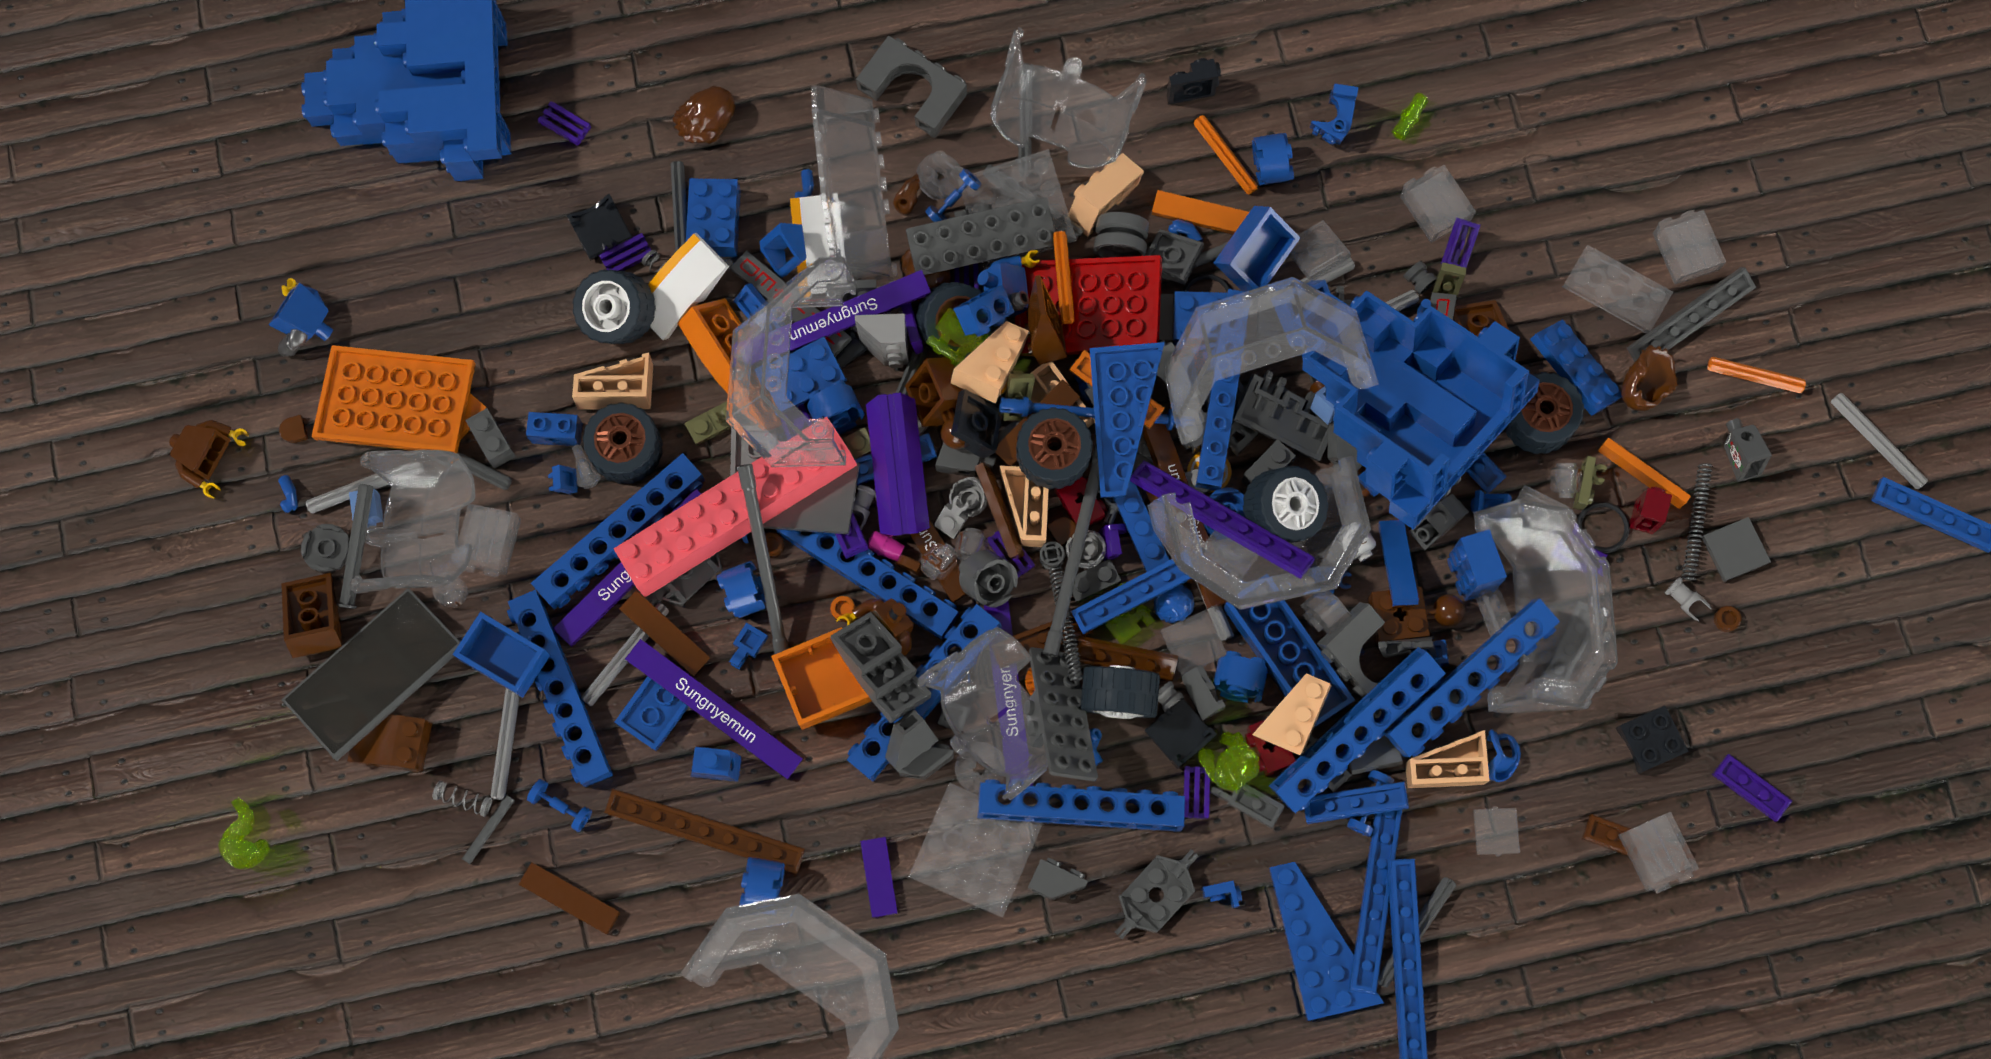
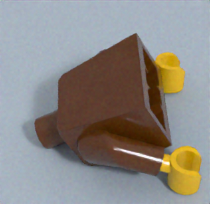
M208 420L198 423L196 426L187 425L180 435H172L169 441L170 446L173 448L170 456L176 460L175 466L180 477L197 489L199 487L202 488L203 493L207 497L215 499V497L209 494V489L215 487L221 491L220 487L214 483H206L204 480L210 479L231 441L228 436L232 437L237 445L245 446L246 443L237 438L239 435L249 437L246 430L239 428L234 431L231 430L230 426L214 420Z

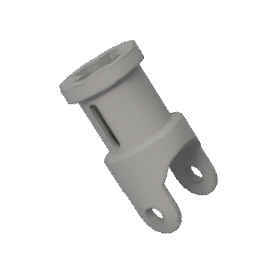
M858 485L856 488L858 492L852 512L862 518L863 522L860 526V530H862L869 517V507L872 500L876 498V491L867 486Z
M1679 577L1667 588L1664 594L1672 596L1681 605L1680 608L1686 614L1699 622L1689 611L1690 606L1695 601L1701 600L1707 607L1712 608L1700 594L1692 592L1684 585L1683 579Z

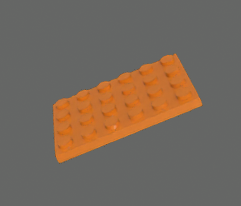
M332 345L311 437L314 440L457 455L476 363L474 360Z

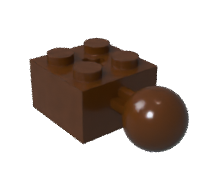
M951 357L928 358L907 382L905 388L909 397L915 399L916 412L922 427L943 425L941 438L944 444L952 449L964 448L965 442L951 435L958 393L964 390L951 384L955 365Z
M1422 586L1417 587L1418 605L1393 606L1390 590L1372 592L1368 597V603L1385 622L1373 634L1375 647H1379V641L1429 637L1428 620H1436L1439 624L1446 627L1455 626L1462 621L1465 615L1464 604L1454 595H1443L1435 601L1434 605L1425 606ZM1395 613H1400L1403 619L1399 621L1398 617H1394Z

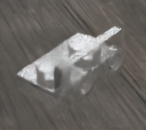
M1487 589L1477 595V603L1489 634L1492 636L1511 619L1510 613L1499 589L1493 592L1491 589Z

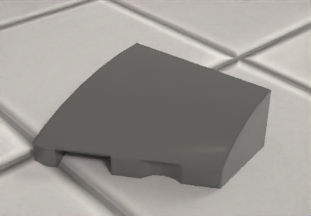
M1433 636L1378 642L1381 654L1386 658L1408 653L1410 655L1417 647L1427 651L1432 658L1437 657Z
M1202 665L1191 669L1181 676L1194 708L1203 722L1211 719L1213 714L1223 711L1225 704L1223 700H1218L1215 686Z

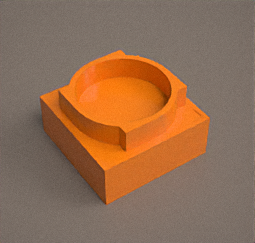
M842 627L771 656L801 730L872 702L830 639L831 635L843 629Z

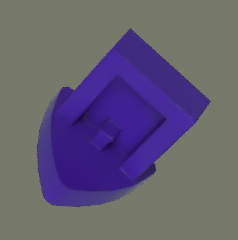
M1125 524L1105 525L1099 530L1098 533L1103 537L1106 544L1104 561L1114 560L1122 554L1119 535L1128 532Z

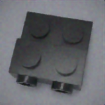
M1197 59L1190 63L1189 73L1177 72L1169 76L1166 95L1168 105L1215 96L1216 87L1219 86L1218 77L1221 76L1219 62H1215L1214 59Z
M964 389L958 393L951 435L965 442L964 449L984 459L996 453L998 448L1002 413L999 412V408Z

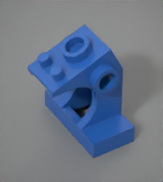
M1334 83L1330 93L1329 104L1335 106L1337 117L1330 122L1311 121L1309 128L1313 130L1312 134L1314 136H1317L1319 133L1325 142L1334 145V143L1341 144L1351 129L1358 87Z

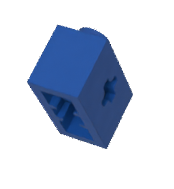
M529 412L526 436L532 444L580 446L583 422L578 415Z

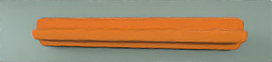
M1204 115L1199 116L1195 119L1194 126L1246 194L1253 193L1258 187L1257 183Z
M1057 231L1053 233L1060 318L1062 324H1072L1075 320L1067 235L1065 231Z
M1711 357L1707 365V369L1712 372L1796 393H1802L1806 386V381L1801 378L1716 357Z

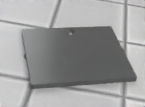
M856 463L857 466L765 522L763 527L765 529L849 534L853 505L856 500L855 493L860 464Z

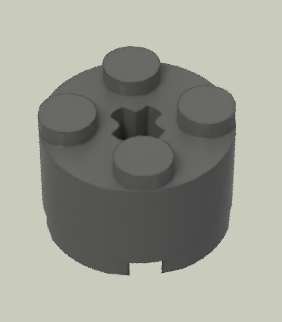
M982 550L972 554L968 559L963 560L959 566V582L964 593L988 607H998L1006 603L1012 596L1010 593L1013 587L1016 588L1018 583L1015 567L990 550Z

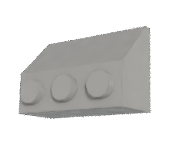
M905 314L855 315L859 340L883 365L890 368H902L904 365H908L909 345Z

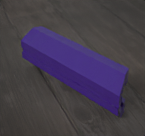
M901 392L878 395L866 404L880 534L896 536L919 533L929 529L930 526L915 399Z

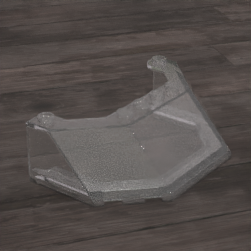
M811 85V107L821 201L825 219H829V223H825L833 278L834 280L876 279L877 288L893 282L894 277H898L897 264L891 263L885 214H890L888 199H883V191H887L886 176L881 177L880 169H885L883 154H878L877 148L882 146L881 133L876 132L875 129L876 123L880 122L879 109L873 107L872 99L819 85Z
M844 257L818 258L782 285L733 330L726 422L771 467L846 465L845 450H839L835 443L832 424L826 419H808L786 398L793 308L843 306L842 299L846 293L856 294L857 283Z
M1294 277L1196 307L1164 368L1173 417L1181 444L1195 441L1202 435V423L1206 422L1202 406L1215 381L1311 351H1316L1346 367L1350 381L1355 387L1366 389L1379 385L1357 311Z
M1353 456L1341 458L1332 467L1321 469L1315 473L1325 487L1329 507L1326 521L1323 523L1320 531L1305 541L1290 543L1315 557L1314 563L1301 579L1231 539L1206 543L1200 539L1191 503L1179 504L1175 500V492L1162 495L1148 505L1153 530L1179 570L1239 610L1337 589L1345 571L1350 567L1357 555L1359 547L1371 531V526Z
M1518 499L1474 512L1477 533L1490 529L1493 540L1513 568L1516 614L1532 599L1540 598L1560 621L1555 626L1556 631L1547 639L1542 637L1536 643L1538 647L1527 656L1524 654L1519 658L1520 666L1506 687L1498 686L1489 690L1487 697L1488 711L1508 714L1588 709L1592 703L1591 698L1594 693L1599 692L1606 682L1607 673L1609 670L1614 669L1618 663L1610 564L1605 557H1600L1593 548L1596 545L1586 529H1580L1575 521L1577 516L1572 509ZM1530 622L1525 625V632L1529 636L1534 632V627Z
M801 894L726 908L680 973L690 982L694 981L702 987H711L718 981L725 970L762 964L845 1022L850 1051L847 1059H882L899 1030L886 953Z

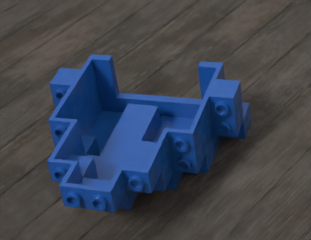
M405 0V8L402 11L382 12L383 21L377 24V33L366 36H354V46H351V48L332 49L333 58L326 61V70H323V72L304 73L305 82L301 84L302 94L305 97V104H302V115L312 127L331 125L332 138H335L340 146L383 143L388 148L390 156H393L398 164L441 160V163L446 165L447 173H450L455 181L484 179L483 160L500 159L502 155H511V133L500 114L498 46L507 45V24L496 0Z
M1366 290L1360 297H1355L1350 306L1326 291L1321 297H1317L1312 302L1310 309L1305 314H1300L1294 323L1295 338L1308 346L1302 355V370L1325 385L1326 400L1334 405V433L1356 448L1357 462L1366 468V484L1389 499V513L1412 529L1422 521L1538 391L1540 380L1530 374L1529 370L1515 362L1520 337L1496 321L1489 328H1483L1477 337L1432 306H1429L1424 313L1422 311L1419 312L1414 321H1412Z

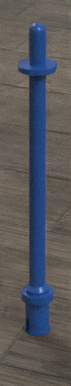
M1023 397V399L1000 398V413L1021 414L1022 417H1027L1031 413L1039 412V410L1056 407L1074 412L1078 417L1095 418L1094 408L1033 403L1029 400V397ZM1169 409L1167 414H1161L1155 423L1166 424L1167 430H1172L1173 425L1193 426L1196 420L1191 416L1174 415V409Z

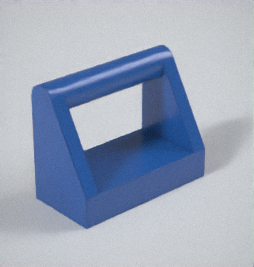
M780 223L760 240V249L779 278H784L806 260L802 224ZM788 247L794 257L786 263L784 250Z

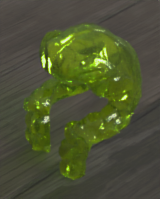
M1228 731L1221 735L1220 743L1230 747L1220 753L1216 769L1214 764L1215 755L1211 749L1202 748L1198 756L1200 764L1204 767L1212 782L1224 790L1236 791L1240 790L1245 783L1250 782L1258 775L1260 768L1258 763L1259 756L1250 749L1240 732L1233 734Z
M237 798L231 803L238 813V819L223 833L218 847L222 857L229 865L238 869H249L261 863L268 854L270 847L265 839H259L255 843L244 840V837L252 831L255 821L253 812L248 804Z

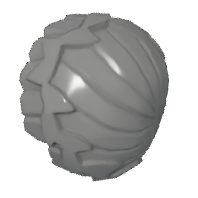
M967 477L953 485V489L949 494L950 505L953 506V499L962 493L960 497L962 505H965L968 500H972L971 506L963 511V514L968 517H974L984 511L988 501L980 480L975 477Z
M1088 530L1079 564L1080 568H1092L1103 560L1106 553V544L1098 532ZM1074 534L1072 535V538H1069L1066 544L1067 557L1069 556Z

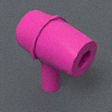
M878 531L872 533L867 543L868 548L878 556L881 555L894 561H898L905 546L893 539V535L880 534Z

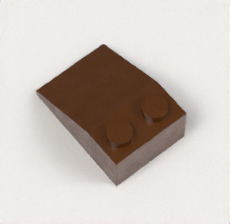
M1035 276L1027 309L1028 323L1024 324V326L1029 331L1028 338L1031 341L1027 343L1029 354L1031 357L1035 356L1038 364L1042 365L1066 358L1067 351L1060 315L1041 276Z
M1496 300L1455 306L1453 321L1477 337L1483 328H1489L1494 321L1508 329Z
M327 573L281 583L284 641L292 658L342 647V630L332 574Z
M363 712L357 713L353 734L369 720ZM388 715L349 750L347 762L422 773L432 723L422 718Z

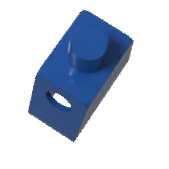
M695 747L691 777L739 782L742 756L730 750Z

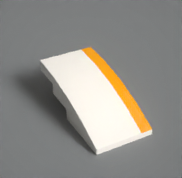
M838 193L790 198L792 224H802L807 256L806 260L797 266L800 295L827 294V281L847 280Z
M694 233L674 253L648 284L654 295V303L656 305L655 317L650 327L662 340L669 339L678 326L679 320L692 306L705 301L729 267L697 233Z

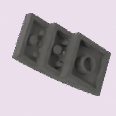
M871 612L831 635L830 639L858 683L890 723L931 698L932 693L916 676L917 669L901 653L902 646Z

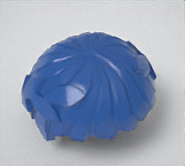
M1182 584L1154 599L1155 613L1162 621L1168 623H1175L1186 619L1194 609L1193 594L1189 588Z

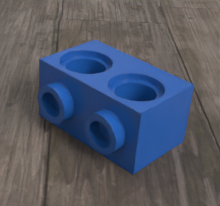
M1003 285L987 289L954 308L965 336L976 334L977 337L988 333L990 326L994 325L996 327L1008 321L1006 317L1015 312Z

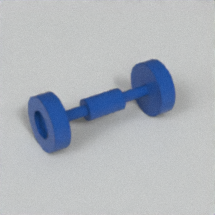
M964 168L959 173L960 178L964 181L963 185L959 189H955L944 200L945 204L939 210L933 205H930L925 210L933 222L947 219L943 212L960 199L963 195L962 192L967 186L975 191L981 187V182L973 173Z
M1370 771L1368 779L1376 783L1375 786L1394 783L1393 778L1379 771ZM1368 815L1362 816L1360 821L1349 819L1347 824L1349 829L1368 837L1373 832V828L1365 824Z
M539 779L531 788L527 801L535 805L542 797L550 802L549 805L563 814L568 813L574 817L571 828L580 832L589 821L592 810L585 806L577 814L569 809L570 806L565 802L545 794L548 783Z

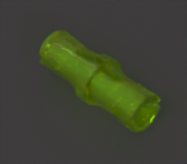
M1416 93L1407 109H1403L1399 122L1392 130L1394 137L1399 140H1405L1413 125L1418 123L1422 110L1429 102L1425 95Z

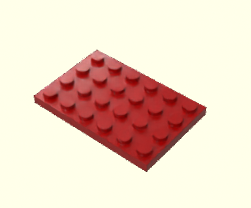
M1161 255L1069 259L1075 321L1072 324H1062L1067 355L1082 354L1084 350L1090 353V348L1159 343L1162 280ZM1040 260L1033 268H1028L1023 264L1022 267L1026 271L1029 300L1035 276L1040 275L1060 315L1055 260ZM1027 311L1015 316V325L1025 329L1024 324L1028 323ZM1028 337L1020 356H1030L1027 343L1031 341Z

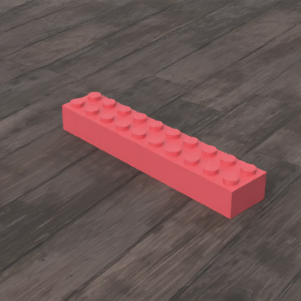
M828 417L823 418L751 463L756 480V492L763 524L857 466L851 452ZM736 472L614 548L636 588L645 598L751 532L739 473Z

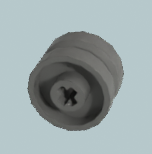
M1108 212L1101 214L1097 217L1096 233L1098 236L1095 237L1093 253L1099 258L1146 256L1147 243L1144 240L1148 238L1149 222L1145 218L1131 213Z

